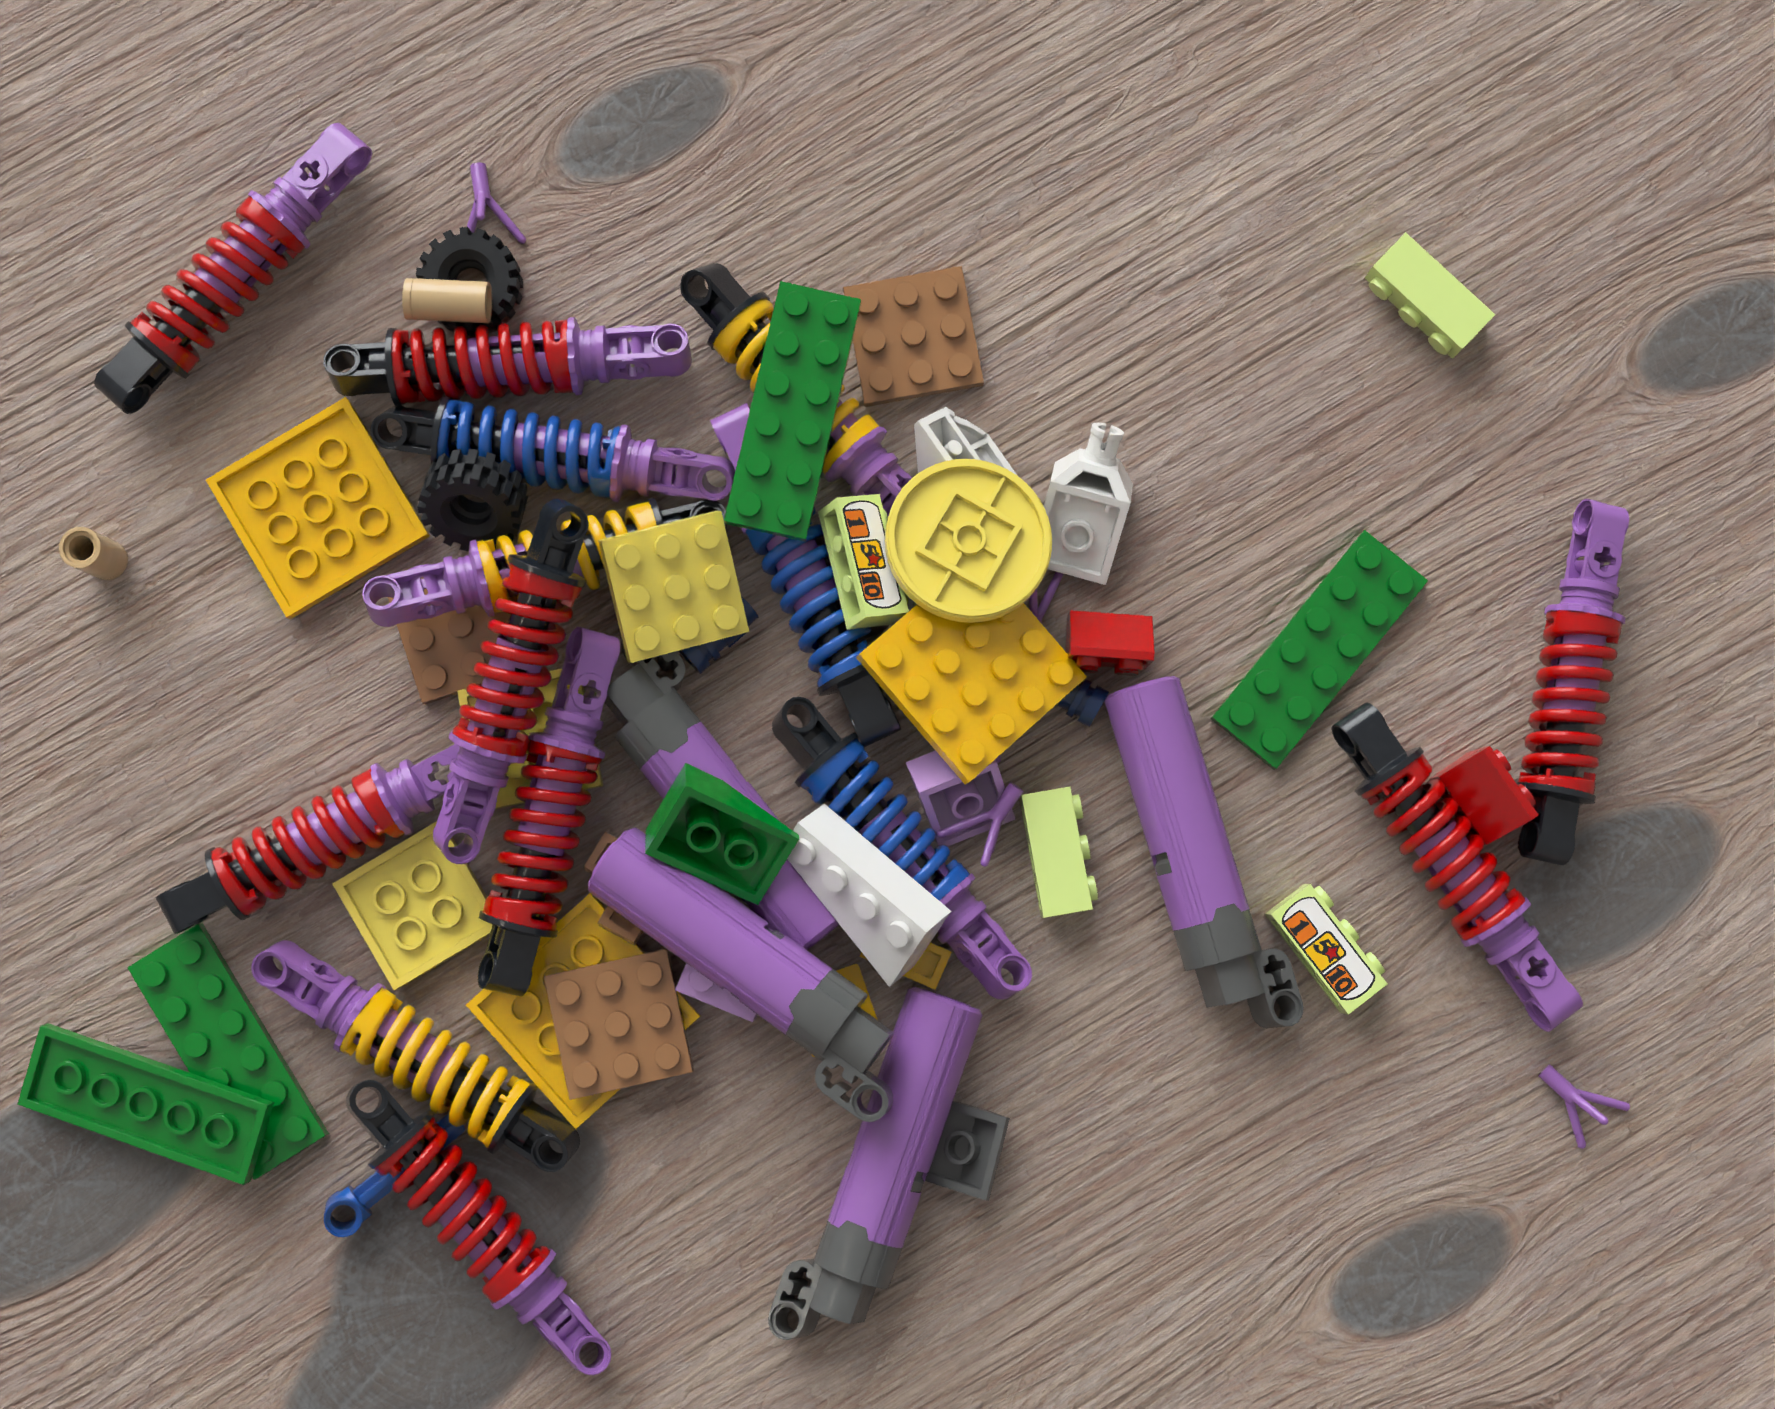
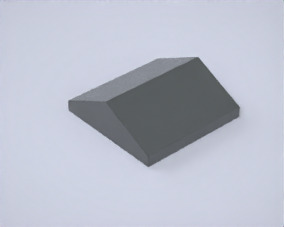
M953 1101L925 1181L989 1201L1010 1118L980 1107Z

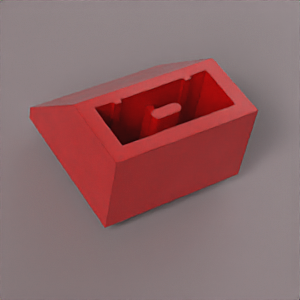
M1070 610L1067 615L1065 652L1068 654V658H1071L1076 663V666L1085 673H1096L1098 668L1114 667V674L1139 675V671L1145 670L1154 661L1153 617Z
M1490 745L1467 752L1429 779L1443 781L1445 792L1441 797L1443 799L1454 798L1458 802V810L1455 817H1468L1471 821V828L1467 834L1481 835L1484 839V845L1490 844L1539 815L1533 807L1536 801L1531 792L1523 784L1517 785L1508 772L1511 770V765L1507 758L1498 749L1493 751Z

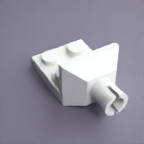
M1093 423L1087 448H1080L1056 461L1054 464L1044 502L1052 533V552L1047 569L1106 585L1130 507L1133 483L1120 459L1116 458L1124 432L1111 425L1107 441L1103 443L1106 424Z

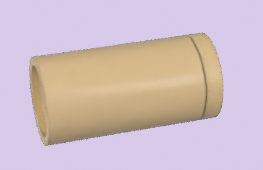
M406 278L402 293L404 317L406 320L489 323L492 314L491 284L486 281Z
M72 528L62 536L59 543L60 556L67 565L101 580H113L119 577L127 567L128 556L123 546L89 528Z

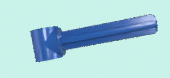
M449 1113L437 1122L448 1133L447 1141L442 1149L459 1137L466 1129L464 1125L459 1127L452 1125L449 1122ZM376 1171L355 1189L348 1185L345 1189L332 1194L326 1202L324 1212V1225L328 1232L336 1237H348L356 1233L362 1222L372 1215L370 1208L393 1190V1183L404 1172L401 1171L393 1178L390 1173L381 1176ZM340 1205H348L354 1209L356 1214L351 1220L340 1222L333 1217L332 1211Z

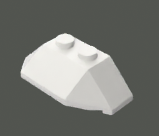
M947 407L918 420L914 424L918 473L944 461L976 459L991 462L1016 474L988 433L971 422L955 416L954 412Z

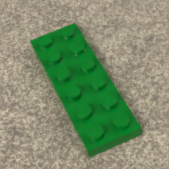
M780 281L725 513V524L806 542L859 316L861 299Z
M1363 530L1210 719L1273 770L1277 769L1428 580L1366 530Z
M198 923L127 967L190 1073L274 1102L253 1172V1180L259 1179L329 1134L203 923Z
M47 1023L40 1025L17 1105L245 1185L251 1182L274 1102Z

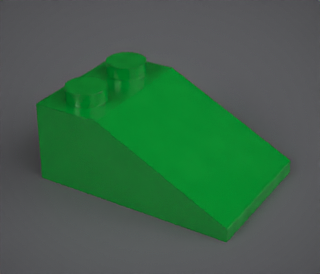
M685 763L646 828L645 854L759 905L799 841V835L725 781Z

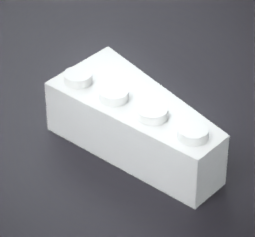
M823 804L795 826L793 831L799 835V841L787 860L886 984L891 987L915 966L951 913V910L826 804Z

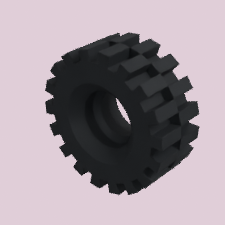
M468 227L459 228L460 234L454 235L451 230L444 232V241L439 243L435 238L429 243L433 249L430 254L423 251L420 257L423 267H417L416 277L418 279L456 280L462 271L469 268L478 269L484 273L486 282L491 284L492 314L489 323L438 322L442 323L452 332H454L457 326H463L466 328L468 336H472V331H476L479 325H486L488 328L495 326L498 330L502 319L506 316L512 319L516 313L513 309L514 304L520 305L522 300L519 290L523 288V279L519 273L521 270L508 247L504 246L502 241L494 234L490 237L485 230L477 228L476 233H472Z
M461 449L453 450L450 458L444 453L438 457L437 463L432 462L427 472L417 506L418 513H423L421 522L424 526L432 525L430 533L435 538L443 535V543L452 546L453 542L461 544L459 550L468 552L469 542L472 540L487 541L493 539L496 550V540L499 536L506 535L513 541L514 535L517 536L520 530L528 496H526L527 485L526 483H520L522 475L518 470L512 473L509 472L511 464L506 460H503L500 464L495 462L496 455L487 452L486 458L478 456V450L469 449L468 455H463ZM463 495H473L483 499L485 502H475Z

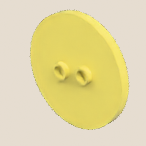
M976 459L944 461L930 466L914 476L897 495L891 507L885 528L884 542L887 561L901 589L910 599L926 611L957 622L989 621L1011 613L1030 598L1041 583L1047 571L1052 552V533L1049 518L1035 492L1026 482L1011 471L991 462Z

